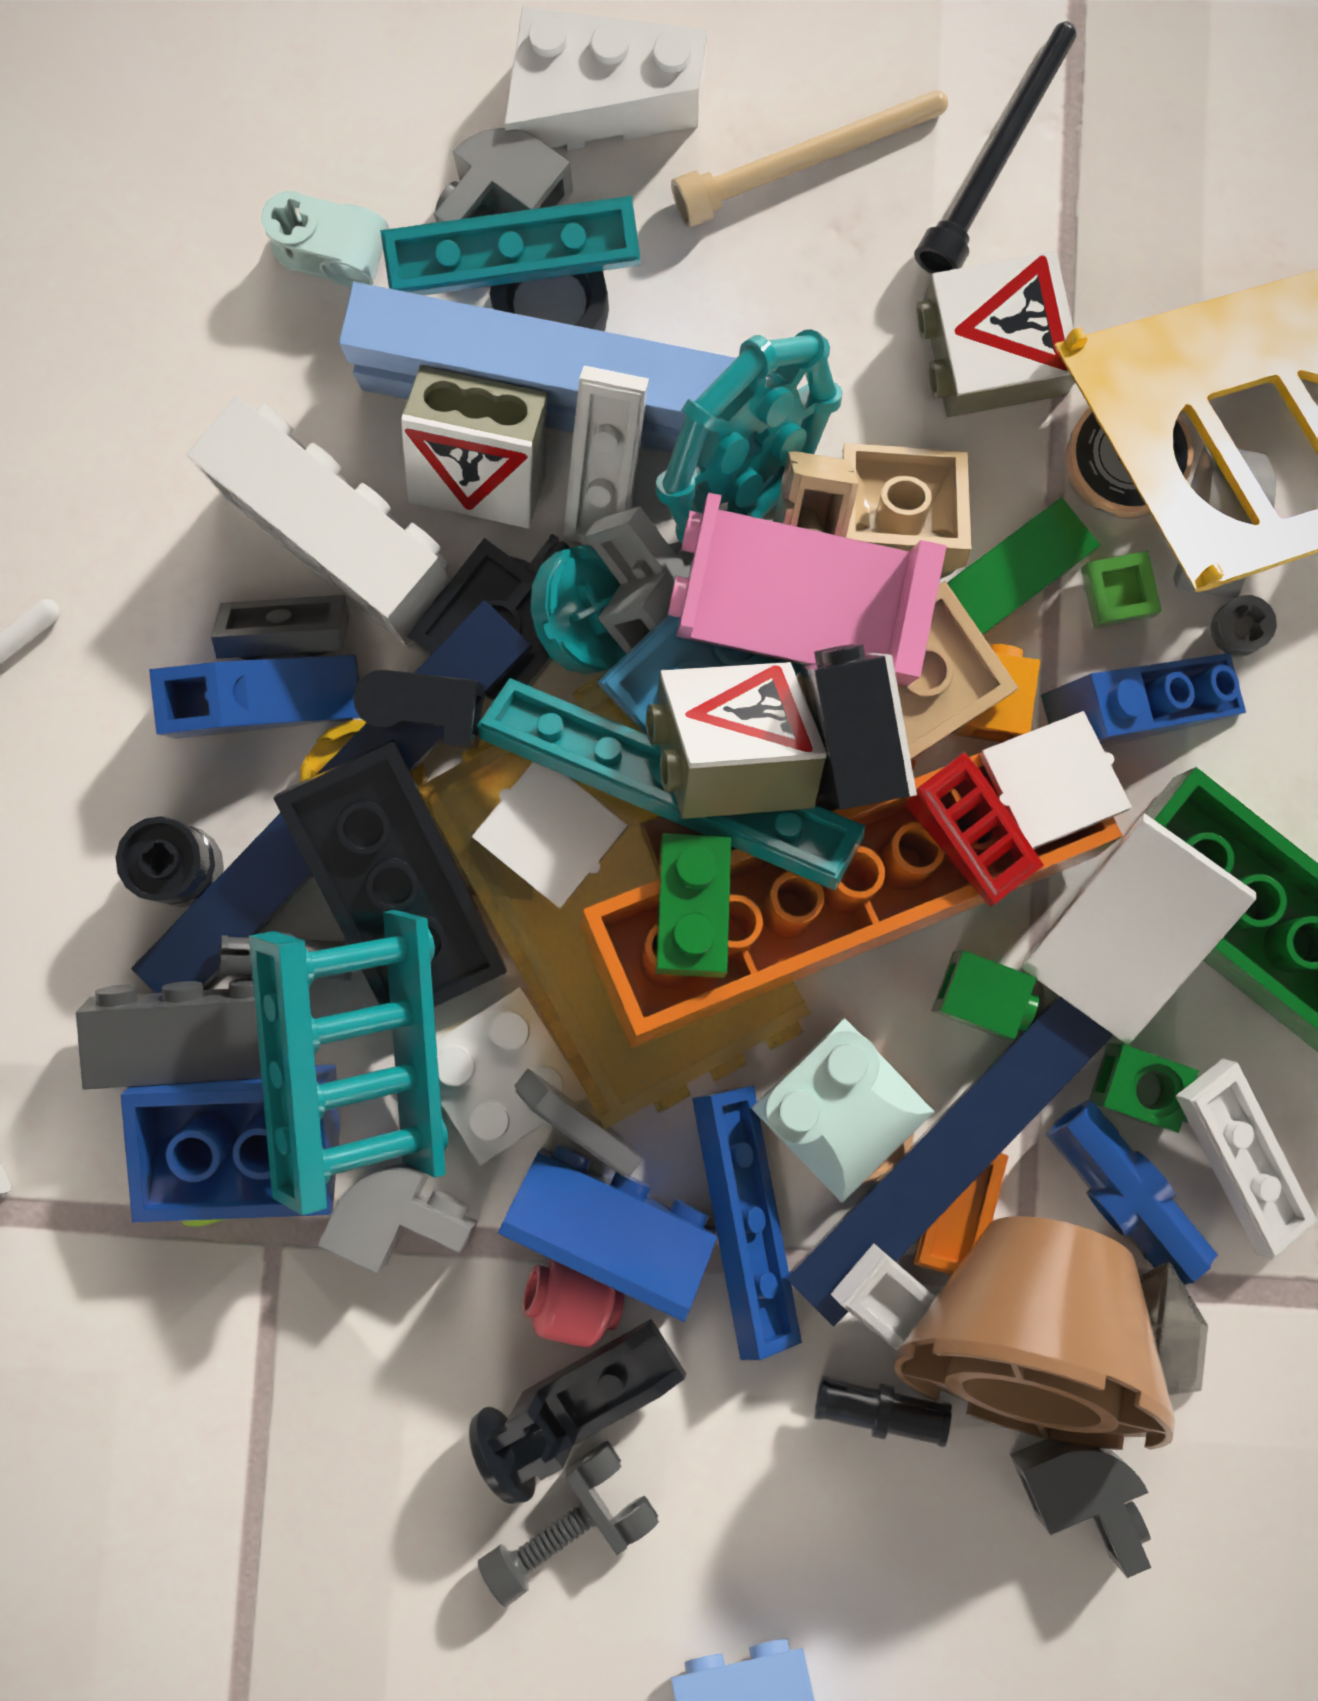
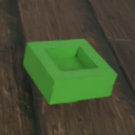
M1148 551L1086 562L1081 568L1094 629L1153 618L1162 612Z

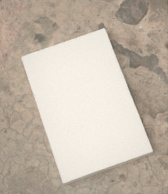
M1143 813L1024 959L1021 968L1033 977H1036L1037 980L1121 1041L1130 1045L1256 900V892Z

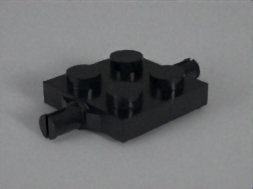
M550 534L549 539L529 563L526 560L507 555L486 538H483L412 629L408 638L431 656L480 603L486 600L533 647L485 697L493 703L509 678L532 687L553 660L536 634L531 614L532 584L540 566L555 552L571 548L563 540L560 542L559 537Z

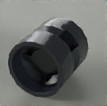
M162 816L146 818L131 826L119 841L115 856L117 874L129 891L139 898L178 907L191 906L224 870L222 852L212 837L201 829Z

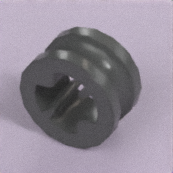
M1253 595L1239 596L1222 606L1214 615L1211 623V636L1216 646L1224 653H1230L1235 657L1247 656L1267 645L1274 637L1277 628L1276 615L1271 605L1262 598ZM1233 612L1238 613L1239 619L1246 614L1253 618L1255 625L1249 630L1254 638L1253 641H1250L1248 633L1241 638H1238L1233 633L1231 628L1237 623V618Z

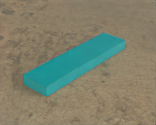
M632 196L380 230L389 289L423 296L634 267L641 264Z

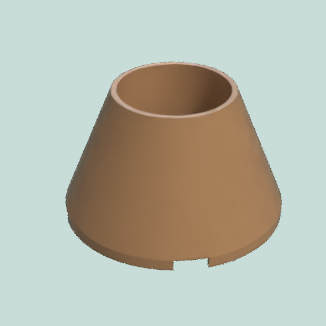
M1028 1216L1004 1217L989 1223L896 1354L894 1370L899 1378L911 1388L934 1401L939 1400L941 1390L968 1401L966 1415L997 1426L1054 1441L1080 1443L1112 1450L1123 1449L1124 1437H1146L1144 1447L1149 1450L1164 1447L1173 1440L1175 1417L1135 1258L1126 1247L1117 1241L1078 1225Z

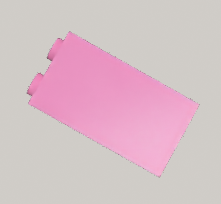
M709 492L702 513L689 511L681 547L682 551L693 553L688 578L675 577L668 609V616L680 618L676 637L803 665L816 664L814 651L854 644V646L864 644L865 654L880 653L892 655L897 685L907 687L920 678L947 545L920 540L910 551H904L719 510L722 495Z

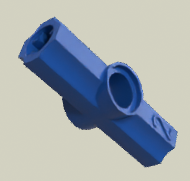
M1085 1100L1076 1107L1069 1109L1053 1123L1045 1135L1088 1186L1089 1190L1086 1191V1194L1093 1205L1124 1238L1128 1236L1142 1253L1144 1259L1148 1260L1161 1280L1176 1291L1184 1285L1194 1283L1211 1269V1264L1218 1254L1174 1202L1173 1198L1176 1197L1172 1186L1149 1159L1139 1151L1134 1152L1116 1127L1104 1116L1101 1109L1092 1100Z

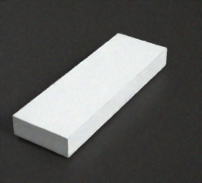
M589 366L583 367L579 377L563 540L590 545L584 536L596 520L632 509L649 378Z
M1221 1059L1178 1093L1176 1098L1256 1254L1273 1260L1316 1224L1317 1220L1238 1062Z

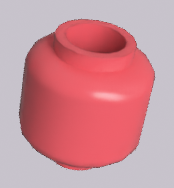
M549 1258L543 1266L535 1265L533 1267L524 1292L522 1312L525 1317L531 1318L533 1331L537 1336L575 1346L591 1348L602 1338L606 1329L614 1331L617 1328L623 1312L624 1294Z

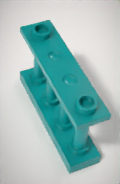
M398 910L383 912L385 938L308 952L305 948V940L276 931L249 935L272 1198L300 1215L327 1209L325 1184L329 1182L331 1175L402 1156L403 1163L434 1178L446 1175L444 1151L448 1146V1132L441 1113L431 961L434 958L435 945L433 936L428 929V920L425 917ZM387 965L390 1003L315 1019L311 1016L309 987L314 979ZM392 1029L395 1067L319 1084L316 1081L314 1054L318 1051L319 1045ZM397 1093L400 1130L327 1149L322 1147L320 1119L323 1118L325 1111Z

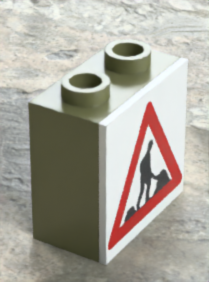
M1056 250L932 274L923 301L917 303V324L921 338L923 340H931L935 360L929 363L930 385L935 399L943 398L947 418L1065 396L1069 393L1075 381L1057 352L1055 343L1065 341L1067 335L1074 328Z
M420 365L401 418L408 503L529 529L545 478L548 392Z
M791 662L660 671L656 704H648L646 710V729L650 744H659L662 786L665 792H674L682 819L810 809L815 807L827 752Z

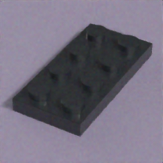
M395 739L275 794L273 799L348 945L385 938L383 916L385 911L398 910L427 918L428 929L433 936L435 945L434 958L431 961L434 1007L508 972L503 957ZM387 965L363 969L362 972L379 1005L390 1003Z

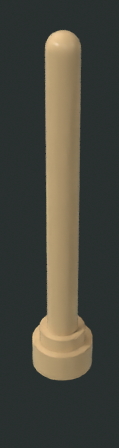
M935 90L715 177L710 172L700 175L697 170L674 178L671 180V188L677 210L687 228L711 220L713 212L722 208V201L942 115L947 110L948 98L942 91Z

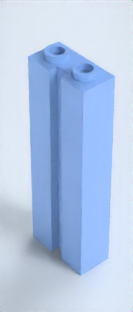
M353 282L339 345L348 363L355 364L353 374L362 391L408 400L419 367L422 365L548 392L547 428L574 433L579 377L584 366L649 378L640 446L673 453L686 416L681 409L688 398L695 401L736 359L735 357Z

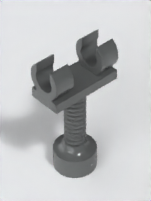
M608 1441L596 1446L578 1462L566 1468L565 1479L580 1500L578 1507L575 1506L573 1511L567 1512L568 1515L564 1514L562 1519L556 1520L557 1523L553 1522L551 1527L548 1526L546 1528V1531L542 1530L540 1534L535 1536V1539L531 1538L524 1546H520L518 1548L519 1551L517 1549L509 1551L504 1545L500 1544L478 1560V1567L486 1585L502 1606L508 1607L529 1591L527 1577L530 1574V1570H535L536 1566L539 1567L541 1565V1562L544 1563L547 1561V1558L550 1559L552 1554L558 1553L557 1550L561 1551L563 1546L569 1545L568 1542L572 1543L574 1538L577 1539L579 1537V1534L583 1535L585 1530L588 1531L590 1529V1526H597L615 1554L619 1555L627 1549L629 1544L644 1537L659 1523L657 1519L658 1514L646 1496L634 1500L613 1517L594 1489V1487L606 1481L622 1467L620 1464L621 1459Z

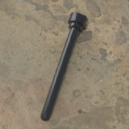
M1060 22L1053 29L947 220L938 222L936 227L928 228L914 252V257L917 263L928 273L933 274L959 269L964 265L970 253L968 247L970 238L967 232L1076 39L1077 30L1071 22Z

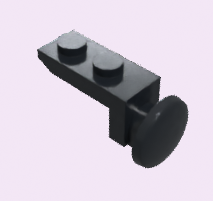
M651 1318L524 1390L509 1417H506L501 1411L493 1407H485L472 1418L469 1426V1443L476 1467L484 1482L499 1499L511 1505L527 1502L533 1497L535 1492V1476L538 1475L540 1480H543L563 1469L573 1445L660 1398L682 1382L687 1373Z

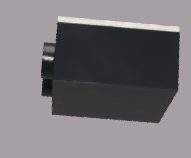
M854 644L814 651L816 664L801 666L800 671L806 702L827 752L821 777L823 796L839 810L917 795L892 655L880 653L865 654L864 644L855 646Z

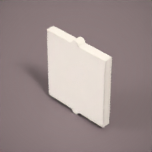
M1084 711L982 750L979 754L999 795V799L1033 849L1127 812L1132 808L1111 766L1114 762V756L1111 753L1104 752Z
M533 762L510 790L503 789L500 791L499 797L501 802L476 830L472 838L561 909L590 873L598 874L600 872L601 865L599 862L628 828V825L568 776Z

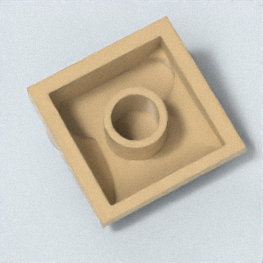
M852 443L843 444L842 459L851 462L859 482L846 538L904 551H910L920 540L947 545L940 579L951 575L956 569L967 565L971 552L968 451Z

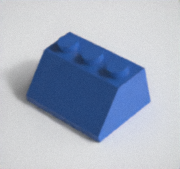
M315 1065L316 1081L319 1084L337 1080L336 1065ZM262 1078L128 1087L120 1095L132 1223L331 1215L334 1203L336 1174L331 1175L329 1182L325 1184L327 1209L300 1215L272 1198ZM339 1108L325 1111L323 1118L320 1119L321 1140L324 1149L339 1146Z
M557 1143L553 1152L542 1147L537 1152L497 1234L685 1322L717 1239L716 1229L706 1225L710 1215L679 1199H674L671 1208L647 1197L651 1187L632 1176L628 1177L625 1175L623 1177L615 1172L612 1180L588 1169L592 1162L590 1157L568 1146Z

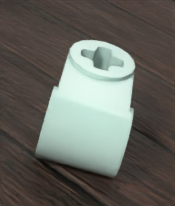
M283 191L267 200L262 209L261 222L266 235L271 239L270 246L274 257L282 267L291 271L329 279L349 288H352L353 282L373 285L383 251L380 230L389 229V225L384 218L372 210L361 206L342 205L307 196L297 191ZM296 208L299 209L300 216H298Z

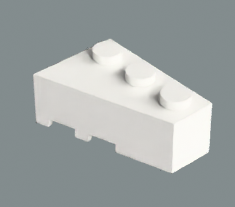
M522 6L504 123L505 131L520 130L536 137L550 148L566 145L567 151L586 148L585 142L622 135L623 141L698 127L706 72L707 29Z

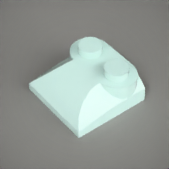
M845 1018L840 1019L750 1107L841 1203L935 1112L877 1052L874 1045L861 1035Z

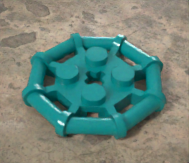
M807 329L797 333L795 337L770 340L761 335L750 337L741 344L739 356L695 401L688 398L681 411L686 416L667 470L662 472L656 480V496L660 502L667 505L676 523L675 532L681 544L689 511L702 513L708 492L722 495L720 505L728 502L727 510L725 511L762 519L777 504L788 451L815 454L831 413L840 408L843 395L841 387L833 380L828 363L830 354L829 342L818 331ZM805 375L808 384L797 390L798 384Z

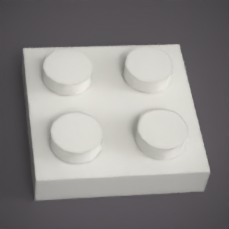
M519 987L436 1040L441 1104L479 1166L547 1123L535 1114L515 1092L517 1089L514 1085L528 1068L575 1103L590 1095L522 987Z

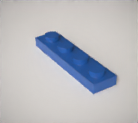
M753 1085L692 1098L740 1360H762L802 1343L792 1286L785 1278L789 1270L760 1117L750 1108L757 1102Z

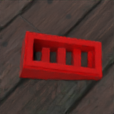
M965 752L916 789L917 795L910 796L905 803V806L990 908L1044 866L985 776ZM955 788L962 798L946 810L940 799ZM973 810L980 820L962 833L955 822ZM991 831L998 841L977 856L971 845ZM1008 851L1016 862L993 879L986 868Z

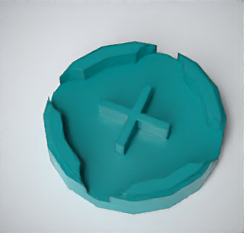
M590 545L555 552L540 566L532 584L531 614L536 634L548 655L564 669L583 675L609 670L626 655L598 619L621 584L603 562L600 555Z

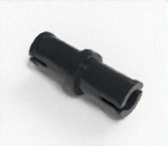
M822 1375L814 1419H826L871 1429V1436L885 1440L887 1433L945 1447L950 1431L952 1405L951 1403H938L894 1393V1386L880 1383L879 1388L874 1389L829 1379V1377Z

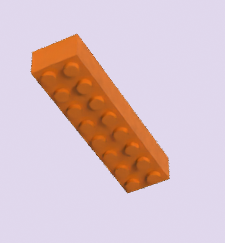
M980 753L970 756L969 758L979 768L999 797L979 756ZM943 768L915 778L916 789ZM954 788L943 796L940 801L947 810L958 802L962 796ZM909 797L832 811L865 825L864 838L836 890H832L739 849L731 851L728 967L724 978L655 974L659 879L584 908L579 929L631 1049L986 902L905 806ZM971 810L955 823L963 833L979 821L980 818ZM1114 817L1035 848L1034 851L1044 866L1013 891L1100 855L1123 837ZM989 831L973 843L971 847L979 856L996 843L998 839ZM1007 851L986 869L992 878L995 879L1016 861Z

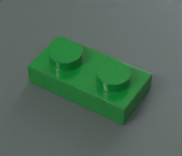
M662 834L660 841L655 974L724 978L727 974L731 837Z

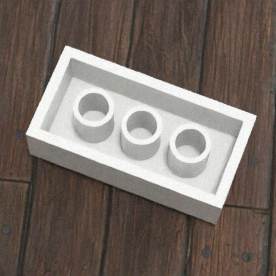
M236 395L186 453V456L221 496L408 646L411 642L408 638L409 633L450 582L445 572L449 564L438 553L441 547L425 531L413 523H410L405 530L401 528V525L389 514V511L392 509L390 505L366 484L361 483L354 490L353 486L339 474L342 470L341 466L314 443H311L305 449L290 434L293 428L271 407L262 403L255 410Z

